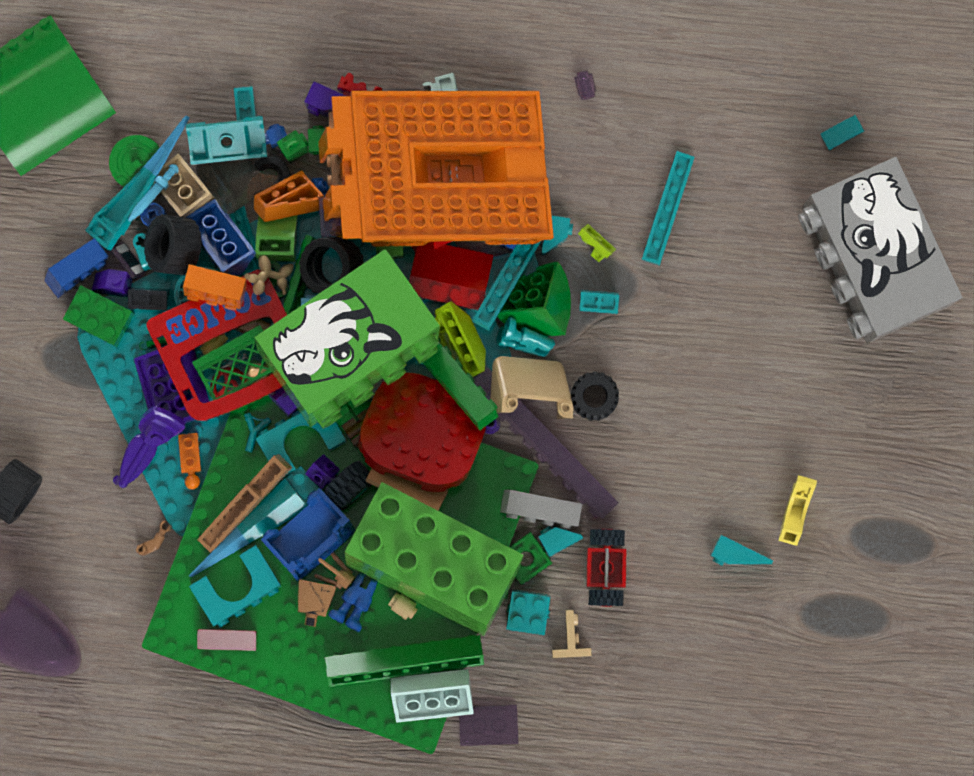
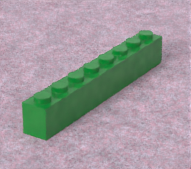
M468 635L462 638H448L441 641L431 640L427 643H411L406 646H391L385 649H371L364 652L355 651L343 655L334 654L325 657L329 687L480 666L484 665L480 635Z

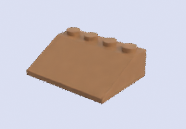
M371 469L366 479V482L376 487H379L381 482L437 511H439L450 489L448 488L444 492L425 491L421 489L422 485L388 472L382 475Z

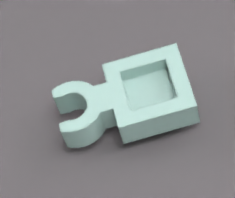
M454 73L435 77L436 83H423V87H431V91H458Z

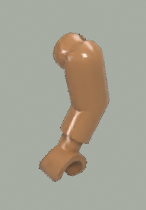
M162 521L160 523V531L156 533L152 540L138 545L136 552L139 555L145 556L158 550L165 538L166 532L172 530V525H169L165 530L164 524L167 521Z

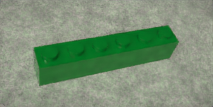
M438 338L439 344L436 346L438 351L422 363L476 427L481 430L498 417L496 411L498 407L492 399L488 400L485 397L486 393L481 386L477 387L474 384L475 380L472 375L462 370L463 366L458 359L454 360L451 357L452 353L447 346L443 347L440 344V338Z

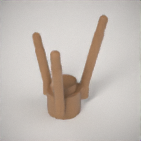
M334 552L330 555L342 568L340 571L319 558L318 561L337 575L335 577L337 582L315 574V577L336 586L340 590L342 587L347 589L355 578L352 575L353 572L344 565Z

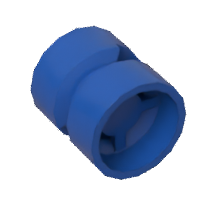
M153 202L140 214V219L148 228L153 219L158 215H167L162 206Z

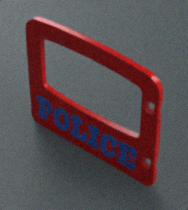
M257 269L248 274L250 275L252 273L258 275L261 272V270ZM269 277L264 281L265 290L261 295H256L253 291L254 283L249 282L248 279L246 280L247 288L241 309L236 308L233 311L226 309L224 305L217 304V306H212L204 300H189L148 320L146 325L148 332L188 414L193 419L206 421L282 388L274 374H271L232 394L202 403L198 399L180 361L181 357L188 352L233 329L263 318H270L275 324L287 316ZM164 336L168 345L161 347L157 338ZM187 389L190 390L193 399L188 401L183 393Z

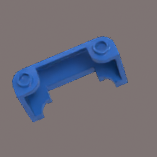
M320 488L308 495V506L281 530L270 529L261 539L297 581L306 577L320 564L319 558L325 560L349 539L355 531L350 520Z

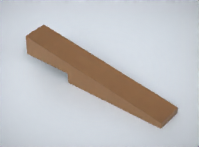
M279 454L274 455L197 540L211 553L293 467Z

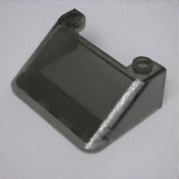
M224 137L221 143L229 146L232 140L229 137ZM251 159L197 164L196 166L198 176L227 214L236 212L253 200L254 195L271 187L278 178V174L272 169H267L265 172L259 171Z

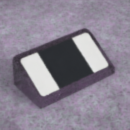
M124 242L114 245L111 251L134 280H137L146 273L141 263Z

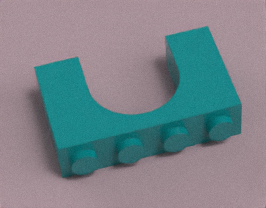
M299 410L291 415V419L287 421L283 419L277 422L275 428L270 431L268 429L258 433L259 437L256 438L268 462L274 455L279 454L293 467L283 478L296 470L285 452V438L292 429L299 426H309ZM336 422L325 429L319 423L311 427L320 434L330 452L346 443V439Z
M256 545L239 555L252 577L251 590L242 600L236 602L223 600L218 596L206 576L189 586L214 627L218 626L221 628L229 623L228 619L235 615L236 618L246 612L245 608L250 605L255 607L263 602L261 598L266 595L271 597L279 592L278 588L281 585Z

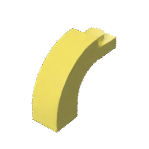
M798 475L787 503L778 541L798 545L802 535L806 512L817 480Z

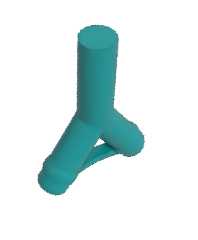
M246 413L244 416L250 434L245 451L252 453L257 434L269 426L271 420L268 417L258 419L253 417L251 413ZM253 419H255V420H257V421H262V422H260L257 426H255V423H254V420H253Z

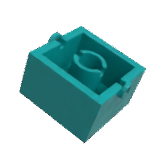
M512 589L511 601L507 608L509 614L506 630L545 635L547 618H549L550 614L549 604L551 596Z

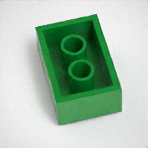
M80 285L63 320L118 347L134 313Z

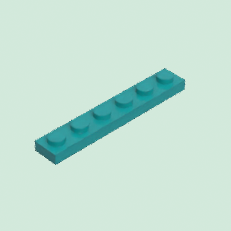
M676 151L641 259L643 261L660 266L695 158L694 156Z
M541 241L536 244H517L472 322L488 331L490 330Z

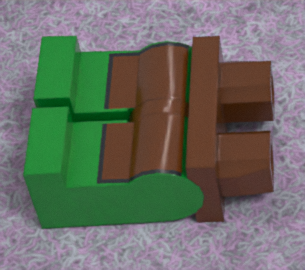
M350 401L348 406L358 421H356L349 408L344 405L340 411L342 417L336 423L354 448L357 447L359 449V434L370 405L365 401L355 407Z

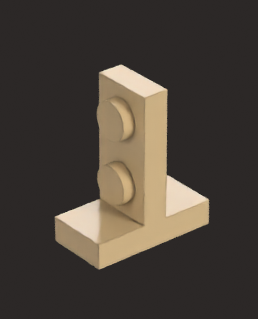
M565 610L567 649L552 650V658L592 656L591 648L576 649L575 645H579V633H575L574 626L578 625V614H574V610Z

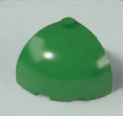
M559 262L541 265L528 276L525 274L521 276L497 317L504 324L508 317L514 318L518 331L524 326L547 337L565 335L571 313V293L567 276Z

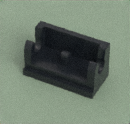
M130 288L128 289V309L167 310L169 306V289Z

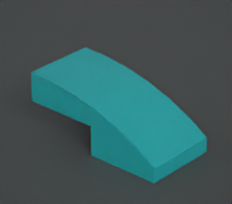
M854 115L822 132L820 135L828 150H832L865 132L857 116Z

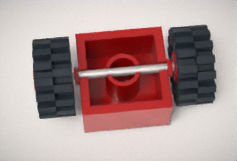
M590 529V545L603 546V548H587L586 587H602L604 590H589L588 605H598L600 607L623 606L624 590L608 589L610 587L626 588V549L611 548V546H625V530Z

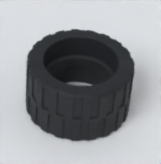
M164 214L158 215L153 219L148 227L144 241V254L149 268L159 273L186 275L189 264L196 266L201 253L202 240L198 224L191 218Z
M322 237L311 241L305 247L299 261V271L308 289L319 294L333 285L325 278L322 271V258L329 248L334 249L342 261V273L338 281L364 264L363 255L353 241L339 237Z
M17 459L9 462L0 472V519L8 524L13 523L23 513L42 483L41 475Z

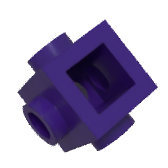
M323 454L311 465L305 475L323 489L336 477L340 469Z

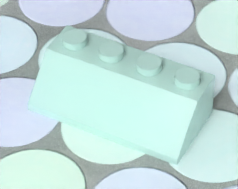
M468 669L391 678V697L396 723L474 714Z

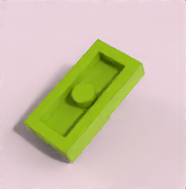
M589 224L578 233L583 242L594 247L591 256L597 262H600L605 257L608 258L616 250Z

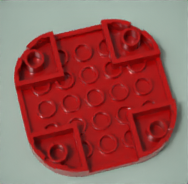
M405 373L395 382L387 385L384 381L378 387L362 423L358 444L360 452L362 451L366 458L365 462L376 472L382 475L388 472L422 485L421 489L425 491L444 492L448 488L459 486L469 475L486 426L479 430L437 380L421 374Z

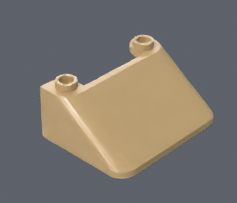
M506 356L497 357L493 361L491 399L498 407L496 409L497 413L513 412L518 406V398L557 402V419L573 418L572 399L565 370L560 362Z

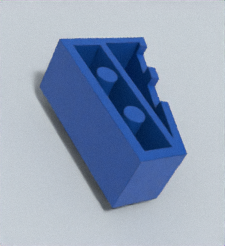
M94 238L50 267L44 281L56 297L59 298L80 281L87 279L92 272L102 269L106 265L108 255Z

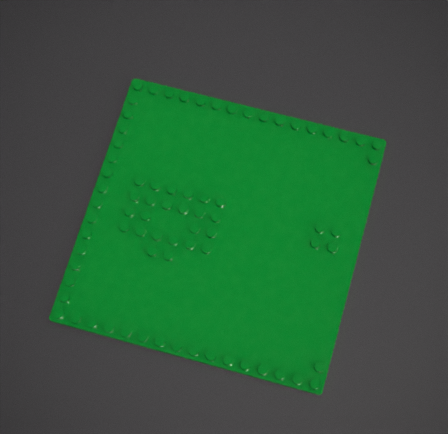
M253 359V360H251L250 363H261V362ZM268 395L231 411L147 629L142 648L414 749L433 754L447 717L396 723L391 697V678L329 687L325 657L334 654H350L355 651L364 652L371 649H385L391 646H406L411 643H427L431 640L441 641L448 638H462L468 635L476 636L477 633L414 600L412 601L417 604L415 607L418 609L412 619L409 617L406 620L392 611L388 605L393 596L398 592L377 582L372 596V603L367 612L362 611L359 622L362 625V629L360 632L345 626L347 619L355 608L354 605L349 609L343 624L328 616L330 610H337L344 603L341 597L346 589L343 587L341 590L336 587L327 616H318L316 627L304 625L306 613L298 612L299 581L286 568L273 560L275 556L261 541L263 536L195 576L189 577L210 554L197 539L245 485L249 484L268 463L257 441H255L252 453L245 451L250 431L244 415L251 413L253 417L258 419L270 418L271 423L263 429H268L269 431L275 428L277 422L283 419L287 421L292 418V416L288 418ZM347 402L346 404H344V405H346V406L349 408L350 412L352 413V415L354 416V418L356 419V421H358V419L356 418V416L354 415V413L352 412V410H351L350 407L348 406V403H349V402ZM253 419V420H254V423H255V426H257L260 422H262V421H257V420ZM309 426L296 427L285 438V452L296 470L302 466L307 472L311 465L323 454L340 469L338 474L355 461H360L369 471L372 469L365 462L366 458L357 447L354 448L342 430L341 432L346 439V443L331 452L328 450L320 434ZM481 443L482 445L465 486L451 487L439 512L509 547L520 516L517 519L507 518L506 513L500 512L504 490L529 493L538 464ZM283 478L282 480H280V481L278 482V484L261 500V502H262L285 478ZM371 485L355 502L346 509L341 510L350 520L355 531L379 487ZM289 520L288 522L282 524L281 526H279V527H277V528H275V529L281 530V529H282L287 523H289L291 520ZM354 533L334 551L345 566V550ZM256 545L281 585L278 588L279 592L271 597L266 595L261 598L263 602L255 607L250 605L245 608L246 612L237 618L235 615L228 619L229 623L221 628L218 626L214 627L189 586L206 576L220 598L229 602L242 600L251 590L252 577L239 555ZM331 555L324 560L338 571L342 569ZM320 563L306 577L301 579L332 585L316 578L315 574L336 582L335 577L337 575ZM346 566L348 569H350V570L353 572L352 575H353L355 578H356L357 575L360 573V572H358V571H356V570H354V569H352V568ZM365 576L360 587L366 590L367 585L372 579ZM197 629L257 631L256 651L197 649ZM465 668L445 670V671H438V672H431V673H439V672H448V671L464 670Z

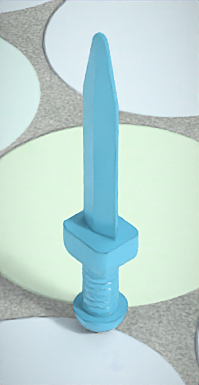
M169 165V169L163 176L156 177L154 180L155 184L134 207L128 219L129 222L142 214L162 189L166 190L169 187L168 181L175 173L178 174L179 172L177 165Z

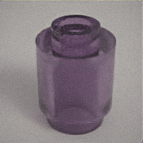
M588 71L577 73L574 81L581 100L596 97L593 74L588 73Z

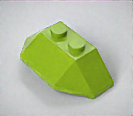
M452 301L436 309L435 320L440 325V344L443 347L447 346L452 353L451 357L454 360L458 359L463 366L462 370L465 373L469 372L474 377L484 372L486 349L470 316Z

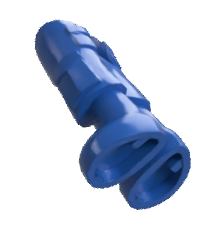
M361 572L341 598L344 601L342 606L337 610L332 609L328 613L329 617L343 624L349 609L354 605L355 608L347 619L345 626L357 632H360L362 629V625L359 622L362 611L367 612L372 603V596L378 582L372 578L365 590L360 587L366 576Z

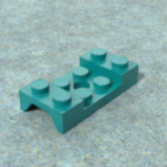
M263 116L246 117L244 120L186 124L191 165L267 157ZM224 137L231 138L232 143L229 146L221 143Z

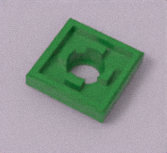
M531 532L509 547L519 553L529 552L533 556L532 563L528 566L521 564L516 575V579L521 586L552 564V561Z

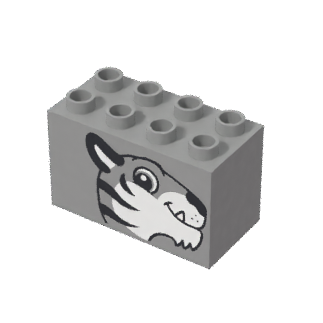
M897 157L816 192L804 203L803 213L798 214L799 221L804 232L807 235L815 232L820 242L819 247L814 249L816 258L823 270L831 267L836 279L834 283L830 284L831 289L840 305L848 302L853 314L852 317L847 318V323L856 340L864 337L868 344L943 310L963 298Z

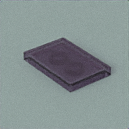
M517 705L473 706L474 714L459 716L460 746L518 744Z

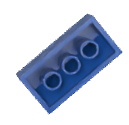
M216 198L186 216V218H191L198 224L201 232V248L219 272L234 276L244 273L256 252Z

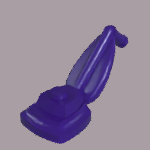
M157 406L147 410L139 421L138 428L141 433L134 436L128 444L122 459L120 476H114L113 483L121 488H126L151 463L157 452V446L166 443L185 429V421L174 413Z

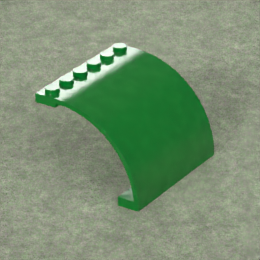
M51 15L41 19L39 23L26 29L21 35L10 40L0 48V148L20 176L116 113Z

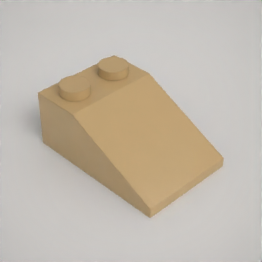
M179 153L161 168L158 176H163L171 164H175L179 168L178 174L175 173L168 181L169 187L166 190L162 189L161 193L180 217L190 215L215 199Z

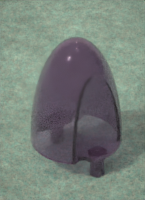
M20 586L4 610L0 611V663L16 670L43 677H65L73 674L78 670L82 661L81 650L74 635L46 604Z

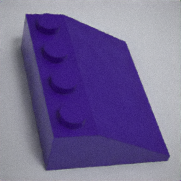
M195 349L182 356L180 361L200 402L206 403L209 402L205 385L192 363L197 360ZM158 350L134 358L148 410L153 406H157L174 413L184 420L185 423L194 421L195 419L188 414ZM189 389L183 391L187 401L193 399Z

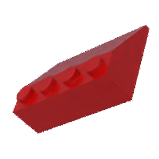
M430 242L425 245L417 246L409 283L421 299L445 304L452 301L459 307L478 310L485 299L494 255L449 245L433 250Z

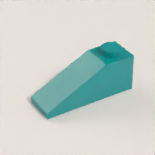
M723 535L719 536L710 554L713 557L712 561L721 566L724 563H773V560Z

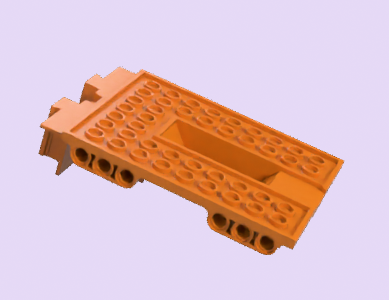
M351 91L350 96L331 97L334 129L326 127L318 142L320 163H324L328 154H339V157H341L340 172L343 185L330 186L323 199L324 221H329L331 218L341 219L342 239H362V242H370L372 246H421L431 241H485L488 245L536 244L542 240H552L554 238L549 184L546 175L545 143L539 91Z

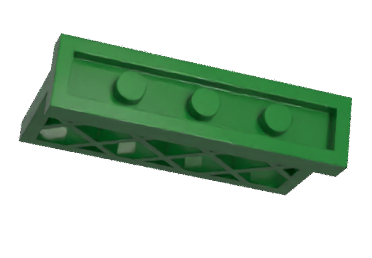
M261 325L192 362L213 400L246 388L262 377L272 373L270 368L263 367L265 362L263 359L261 366L250 363L253 352L259 354L257 350H254L256 345L254 337L263 332ZM240 351H250L248 362L237 359ZM229 359L233 361L231 371L220 369L223 360ZM236 362L246 364L244 375L233 372ZM249 365L260 368L258 376L254 378L246 376ZM209 368L216 370L214 380L206 379L202 372ZM219 371L229 374L227 384L216 382ZM232 375L242 377L241 385L238 387L229 385ZM215 384L226 387L224 394L218 398L213 393Z

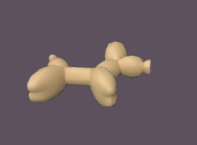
M266 255L260 256L258 262L261 272L258 275L246 273L244 277L249 282L254 283V293L256 295L263 294L265 290L264 281L269 277L277 280V285L282 290L283 295L287 294V281L285 278L292 273L293 264L284 265L279 272L271 270L269 258Z

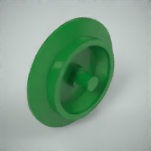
M131 135L121 139L113 147L109 157V168L113 178L121 186L125 187L158 151L159 145L152 139L142 135Z

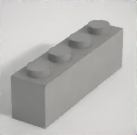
M504 490L500 512L506 513L507 518L517 519L518 516H522L524 521L535 523L537 519L542 520L544 525L553 526L554 523H558L560 528L571 529L572 526L578 527L582 504L514 490Z

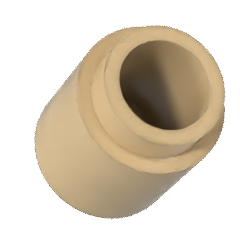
M396 593L388 604L392 611L405 620L408 617L412 619L418 610L415 608L417 605L415 602L399 593Z

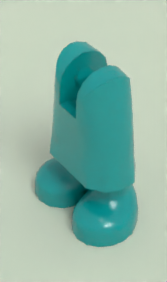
M508 317L505 326L499 329L496 337V344L499 346L512 347L514 350L541 357H546L555 346L553 339L524 326L518 331L516 329V320L512 317Z

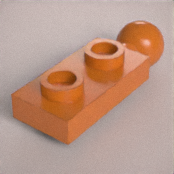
M198 433L178 435L181 473H188V476L185 478V485L188 489L193 490L200 485V479L195 474V472H201Z

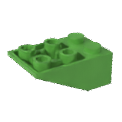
M298 215L264 222L260 216L258 217L255 248L257 261L260 256L266 255L270 261L296 262Z

